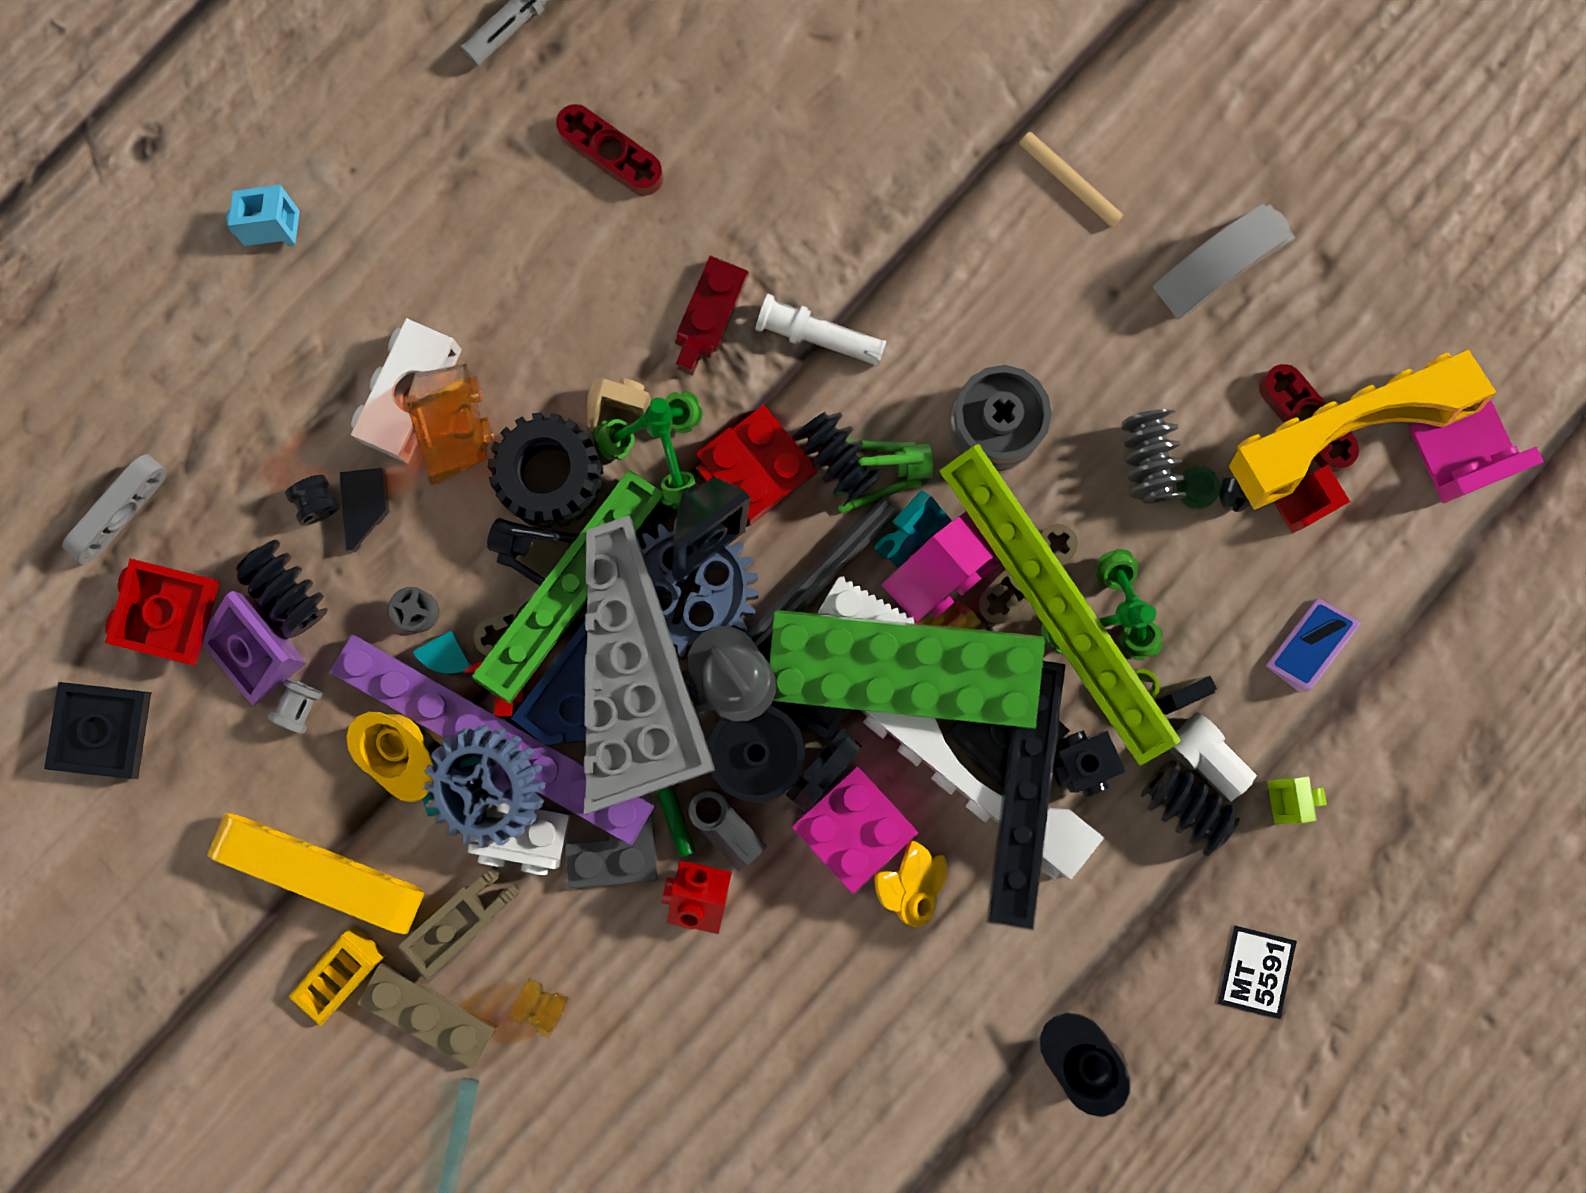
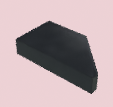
M384 468L340 472L346 551L350 553L358 551L364 539L376 525L379 526L390 512L387 475Z
M1205 676L1157 697L1154 701L1162 713L1167 715L1216 693L1215 690L1217 688L1211 676Z

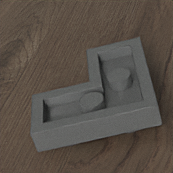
M651 793L640 796V798L652 804ZM653 810L633 845L624 842L610 833L609 840L565 844L569 889L658 880Z

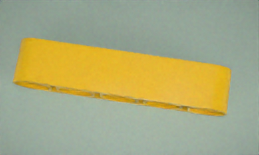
M224 813L207 853L209 858L400 934H408L425 893V890L414 884L232 813Z

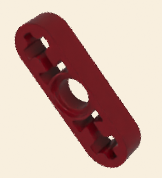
M571 104L564 107L558 113L556 119L557 130L561 140L567 146L635 194L647 196L659 190L663 183V172L661 163L655 155L583 105ZM581 119L583 120L585 130L593 136L590 145L587 135L576 129L570 133L568 126L570 121L578 123ZM613 140L622 146L618 157L606 160L598 154L600 145L605 141ZM631 153H633L631 156L632 164L644 171L648 166L651 167L652 178L650 180L643 177L640 181H637L635 170L627 164Z
M1276 365L1264 374L1260 380L1259 391L1262 398L1283 423L1293 418H1298L1299 410L1303 407H1310L1317 411L1327 404L1301 372L1292 365ZM1285 377L1290 384L1286 387V391L1283 390L1277 393L1273 388L1277 383L1276 379L1282 380ZM1301 394L1304 399L1289 409L1286 404ZM1349 432L1329 443L1313 459L1321 468L1329 465L1332 472L1341 471L1357 460L1359 455L1358 441ZM1342 444L1344 450L1341 452L1342 457L1331 458L1329 452L1332 450V445Z

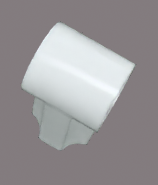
M1195 712L1176 731L1181 740L1169 751L1187 768L1193 771L1196 770L1227 802H1232L1253 784V780L1257 775L1223 742L1225 737L1222 732L1204 715Z

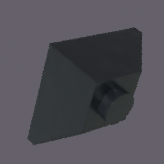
M713 477L703 485L701 483L692 485L683 493L679 502L673 543L672 577L677 582L745 533L751 496L744 489Z

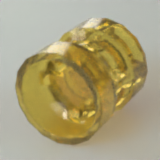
M529 978L511 1010L509 1019L519 1025L528 1023L535 1027L537 1034L549 1039L560 1021L570 998L559 992L551 994L543 989V985L540 982ZM540 1002V1005H539V1007H538V1009H537V1011H536V1013H535L534 1011H535V1009H536L538 1003Z

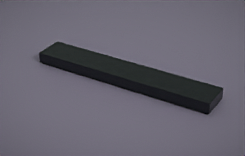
M1043 660L1036 728L1011 726L986 923L1030 931L1034 930L1066 664Z

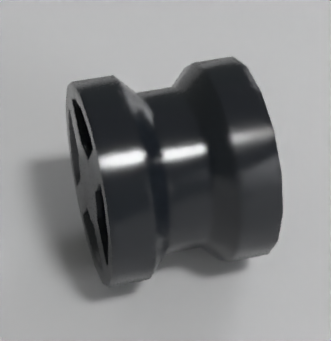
M325 475L307 477L294 483L285 491L288 501L297 507L296 518L302 526L320 522L332 516L340 509L338 500L330 496L327 490L329 482Z

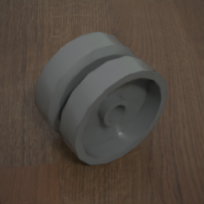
M1007 365L987 367L970 377L957 396L949 422L952 442L961 455L972 446L979 444L997 471L1012 469L1026 461L1047 434L1052 416L1049 396L1039 380L1024 369ZM999 415L1004 419L1001 423H998L993 419V416Z

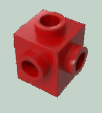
M680 861L676 878L667 877L663 891L662 903L669 905L667 923L686 929L719 934L732 872L702 864Z

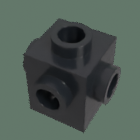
M1084 730L1061 739L1062 748L1055 750L1053 775L1061 788L1067 786L1069 793L1082 791L1084 797L1092 796L1109 788L1106 780L1126 772L1108 731H1101L1088 737ZM1083 757L1087 760V768L1085 770L1081 767Z

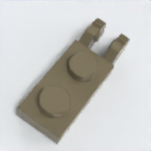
M497 866L491 867L469 887H463L397 946L425 980L430 979L496 919L494 916L519 895L520 892L513 885L501 892L497 899L487 908L476 895L486 887L491 886L502 873Z

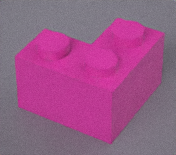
M965 511L932 536L882 586L907 615L913 617L914 623L917 624L929 613L934 619L939 617L955 603L950 597L955 590L962 596L999 565L1001 561L996 557L991 546L967 511Z

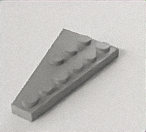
M629 515L586 530V584L588 585L586 613L587 655H585L586 756H584V773H586V798H584V815L715 771L632 519Z

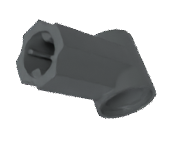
M712 788L702 789L691 798L689 818L692 823L708 837L738 872L748 866L767 847L718 790ZM711 797L720 803L722 810L718 818L706 821L698 816L696 805L703 798Z

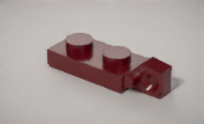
M709 256L677 330L678 335L675 344L682 346L676 361L678 370L693 376L701 356L704 355L711 358L713 352H717L749 277L748 270Z

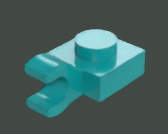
M920 490L894 519L893 523L899 530L880 538L874 549L885 560L888 558L899 568L908 560L915 547L920 549L932 536L950 524L952 520L930 494Z

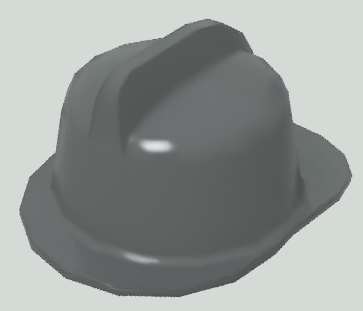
M717 626L703 632L693 642L688 653L687 668L692 680L709 705L721 717L734 722L749 721L762 715L771 705L775 696L776 678L769 663L751 638L741 629L731 626Z

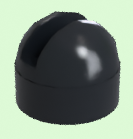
M1223 478L1219 490V500L1222 506L1226 509L1232 507L1234 512L1244 511L1250 506V502L1239 483L1234 478Z

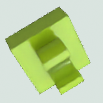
M1309 776L1267 781L1274 824H1296L1316 821L1314 807L1327 805L1324 787L1311 789Z

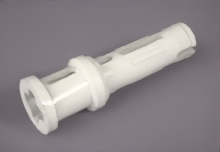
M767 294L755 329L759 332L767 329L789 337V342L794 344L805 340L873 364L876 367L879 365L887 342L886 340H880L811 316V311L808 310V307L801 306L798 309L775 301L774 295Z

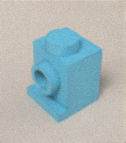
M273 185L233 191L230 210L226 214V221L229 231L239 239L243 246L284 241L287 246H293L296 244L300 211L282 185Z

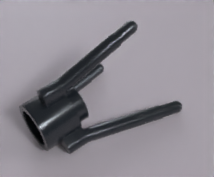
M498 518L490 528L487 548L498 553V564L511 567L541 586L545 578L516 560V557L518 555L525 556L528 553L532 538L573 543L579 534L528 527Z

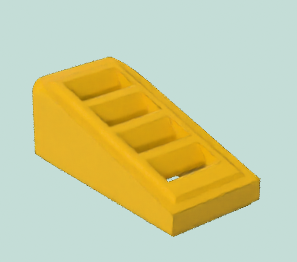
M353 926L340 936L288 997L319 1026H322L386 956V952L358 926ZM337 958L354 974L353 977L349 976L334 960ZM324 972L342 989L338 991L321 974ZM313 985L330 1003L325 1005L308 988Z

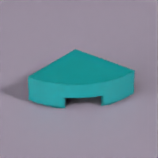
M451 630L413 651L415 657L423 665L439 673L463 674L464 669L472 665L457 636Z

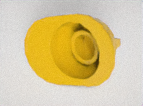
M366 712L357 716L349 725L346 736L348 750L354 762L396 798L408 802L423 799L429 793L423 790L425 783L434 782V779L424 771L428 765L433 766L434 764L429 751L424 746L423 734L419 726L410 718L400 714L386 715L381 712Z

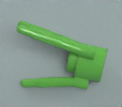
M847 439L846 441H847L848 443H851V442H854V441H858L859 439H856V440ZM862 440L863 445L860 449L894 452V455L862 457L859 459L861 466L894 465L896 476L905 477V480L858 497L844 507V504L838 506L837 511L845 513L903 490L922 487L921 479L932 478L934 473L930 445H916L915 441L898 443Z

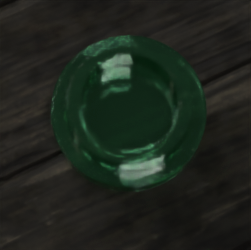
M1193 466L1182 472L1181 475H1185V480L1176 484V490L1187 492V497L1180 499L1183 504L1193 509H1203L1217 500L1220 493V481L1211 469L1205 466Z

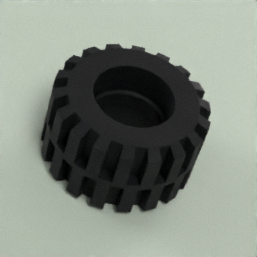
M542 412L532 413L533 420L526 421L522 416L514 420L517 427L510 431L506 426L500 432L504 439L501 443L494 441L490 449L495 454L494 459H488L487 468L492 472V477H489L490 485L496 491V497L523 522L532 526L538 524L541 528L550 529L552 524H558L560 527L569 525L568 520L573 517L577 520L585 516L583 510L587 506L592 508L597 501L594 496L596 491L601 492L603 485L600 479V475L603 474V465L599 459L600 455L584 430L582 431L578 424L571 419L565 421L561 415L551 413L550 418H546ZM553 449L564 452L570 460V472L564 484L550 493L538 494L529 491L523 481V473L527 462L535 454L544 450Z

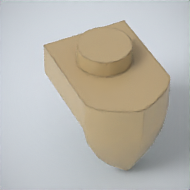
M603 378L594 379L587 399V424L589 432L594 433L596 426L599 425L606 406L638 416L645 414L651 402L649 393L644 391L645 386L625 378H621L619 383Z

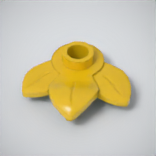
M909 841L899 873L880 871L875 874L876 892L882 906L895 911L900 920L908 926L921 927L932 918L936 908V897L946 883L948 867L945 856L938 855L932 858L924 846L915 841Z

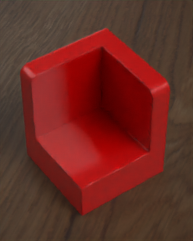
M1326 465L1303 478L1292 494L1274 501V504L1293 534L1351 501L1329 465Z

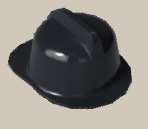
M1066 1012L1052 1017L1044 1025L1041 1032L1040 1051L1066 1096L1076 1108L1087 1115L1104 1117L1115 1114L1125 1106L1130 1095L1131 1079L1124 1053L1117 1044L1110 1041L1106 1033L1095 1021L1084 1015Z

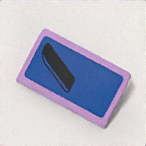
M1317 598L1266 664V667L1298 692H1308L1313 688L1361 623L1352 616Z

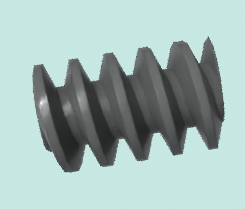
M1174 410L1145 411L1132 415L1121 423L1124 431L1132 433L1125 437L1123 441L1124 446L1135 450L1126 456V463L1137 466V468L1128 473V479L1132 482L1141 483L1131 489L1130 496L1135 499L1144 500L1143 503L1169 502L1187 497V492L1173 489V485L1185 480V475L1171 473V468L1183 463L1182 458L1169 456V451L1181 446L1180 441L1167 439L1166 436L1178 429V424L1164 421L1165 417L1176 412Z

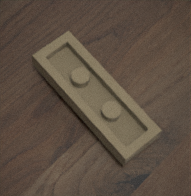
M384 962L378 965L357 1005L472 1069L477 1066L498 1028L497 1025Z

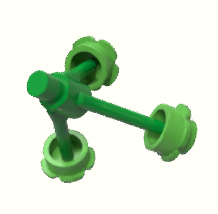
M684 391L682 394L673 392L666 400L660 397L654 398L646 409V413L629 425L620 419H606L602 421L601 425L596 426L593 438L596 447L605 458L613 459L615 457L617 460H621L628 455L629 450L633 447L635 432L646 429L651 436L660 438L670 475L661 481L663 492L661 502L678 510L681 496L696 482L693 474L680 472L670 432L673 428L678 433H688L693 430L694 425L700 424L703 417V409L698 405L699 399L689 391Z
M1116 549L1115 551L1107 552L1097 562L1099 569L1096 571V576L1107 587L1114 590L1122 589L1126 598L1124 602L1118 605L1115 614L1098 619L1104 627L1118 624L1125 627L1124 631L1120 634L1119 642L1121 648L1126 649L1127 655L1130 658L1141 661L1145 660L1148 656L1155 657L1162 649L1163 643L1160 639L1163 634L1161 629L1153 623L1157 615L1155 608L1141 601L1131 586L1137 578L1138 561L1136 558H1132V553L1126 549ZM1042 624L1041 635L1045 637V644L1048 647H1054L1056 653L1063 654L1044 624Z

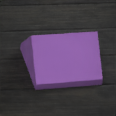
M235 591L225 595L207 626L202 645L251 705L254 706L283 684L286 678H290L307 662L291 642L281 634V630L276 624L272 623L268 614L259 607V603L253 597Z

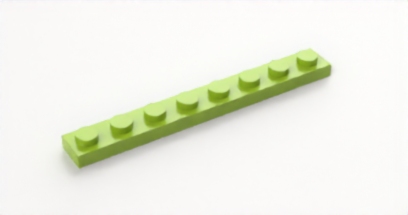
M979 444L972 446L942 468L940 473L1139 766L1176 746L1181 739Z

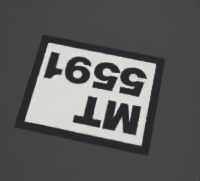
M1235 925L1218 1004L1281 1019L1297 941Z

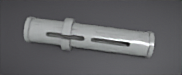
M510 0L469 40L460 45V48L477 67H480L484 60L507 41L534 14L539 16L543 13V6L549 0Z

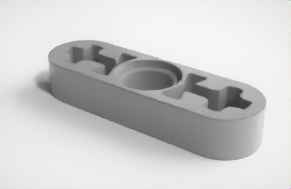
M142 455L135 459L67 535L63 542V549L80 564L89 563L98 557L160 487L166 478L167 470L150 455Z

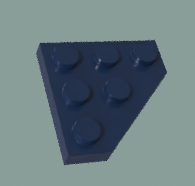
M586 619L511 718L545 745L586 740ZM687 684L691 699L693 700L698 691Z

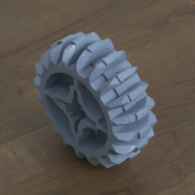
M481 725L475 731L473 728L467 727L460 730L458 736L451 735L447 737L443 742L444 747H440L433 752L431 756L435 761L433 762L434 765H428L424 772L432 777L434 782L425 783L423 790L434 794V798L428 801L426 807H437L441 813L437 816L435 823L441 824L447 821L450 824L447 836H455L462 832L463 845L471 844L477 839L480 848L488 847L493 841L498 846L507 843L510 837H519L525 832V825L529 826L536 820L537 815L533 810L542 807L544 802L536 793L542 791L546 783L535 779L534 775L542 770L543 765L530 764L528 758L533 755L534 749L528 748L521 751L518 748L521 743V736L515 735L507 741L506 728L499 727L491 732L489 725ZM466 754H483L482 761L476 764L475 768L469 767L464 769L459 767ZM502 803L510 805V809L505 817H486L487 810L492 808L493 804L497 806Z

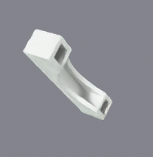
M860 710L867 716L863 724L882 739L887 733L901 744L897 751L916 767L921 761L935 771L931 779L950 795L957 789L970 800L965 806L970 812L985 823L991 817L999 824L1002 796L979 782L959 763L946 744L935 718ZM1048 808L1041 870L1054 880L1059 874L1071 880L1104 837L1071 810Z

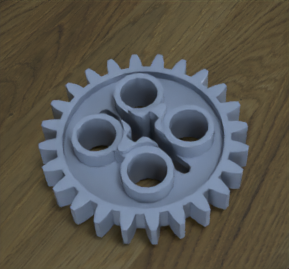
M675 519L673 532L668 533L662 524H658L660 537L657 539H653L650 535L644 533L642 536L647 547L644 550L642 549L656 593L667 592L673 598L671 606L662 612L673 645L678 647L680 660H684L688 648H691L693 642L703 632L711 628L731 626L741 629L743 632L747 630V626L741 619V616L755 615V609L746 604V601L759 599V592L747 588V586L758 581V574L745 573V570L753 564V558L738 557L744 549L742 542L736 543L731 547L727 545L700 566L695 577L696 589L699 592L698 594L695 592L689 594L682 619L678 625H674L672 620L683 598L681 588L678 586H686L692 574L691 572L677 582L672 577V571L664 566L667 556L673 553L677 519ZM712 567H722L728 572L729 578L720 586H712L704 579L706 572ZM700 606L707 607L714 613L711 623L703 627L695 626L689 620L692 610Z

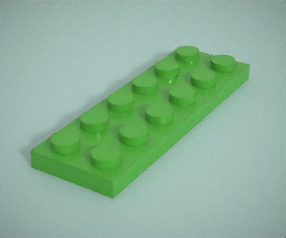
M776 610L774 612L770 667L776 678V693L773 701L1036 728L1045 637Z

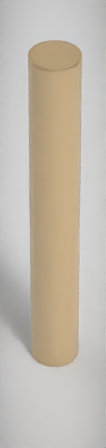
M1031 131L1023 137L1019 143L1023 149L1109 226L1114 227L1123 214Z

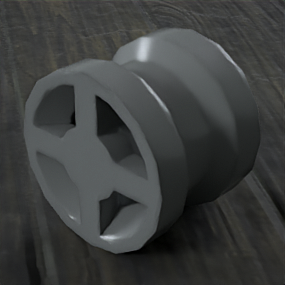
M417 587L402 588L389 601L388 611L390 619L396 626L409 632L421 633L428 631L438 620V602L431 594Z

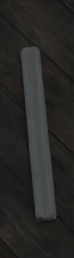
M884 498L879 499L746 634L761 653L772 643L774 612L776 610L802 612L896 517L897 510L888 500Z

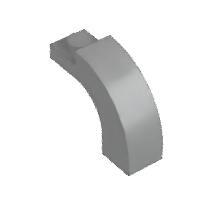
M1262 204L1201 245L1152 287L1179 320L1197 310L1243 272L1264 258L1281 250L1296 237L1289 230V223L1280 212L1274 210L1271 205L1265 206V204Z

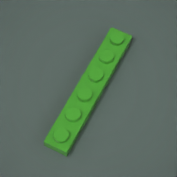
M629 469L473 674V680L510 705L587 602L586 530L629 515L636 534H638L661 503L663 492Z

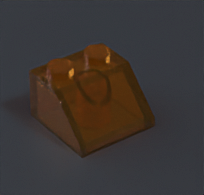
M466 363L415 373L406 404L431 486L441 484L486 459L488 443L494 441L488 416L481 418L477 404L483 401L477 376L470 377Z

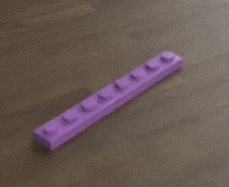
M353 634L330 670V673L445 739L451 735L458 736L459 731L467 727L473 728L475 731L481 725H489L491 732L499 727L506 728L507 741L515 735L521 736V743L518 748L521 751L528 748L534 749L533 755L528 758L530 764L543 765L542 770L534 775L535 779L546 783L545 788L539 793L630 845L634 844L655 807L644 799L637 797L584 815V798H586V773H584V765L549 745L543 744L540 740L500 717H495L493 713ZM471 753L482 760L483 754Z

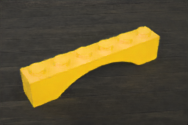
M1469 349L1452 357L1449 353H1445L1434 358L1420 371L1414 373L1412 369H1407L1394 376L1385 386L1376 389L1374 385H1370L1355 393L1350 401L1340 405L1334 401L1322 406L1313 414V417L1300 421L1299 418H1293L1280 425L1275 430V433L1262 438L1260 434L1245 439L1237 446L1238 451L1229 464V468L1255 510L1292 494L1304 478L1312 459L1329 443L1351 431L1372 424L1396 421L1424 423L1443 428L1480 412L1497 392Z

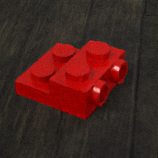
M764 404L733 429L729 427L696 453L700 464L695 469L705 482L716 477L744 489L751 496L747 522L750 525L754 524L817 474V469L813 468L811 461L802 453V450Z
M130 558L128 566L122 570L118 579L117 587L120 593L115 609L109 613L106 619L105 632L107 637L105 643L196 666L220 581Z

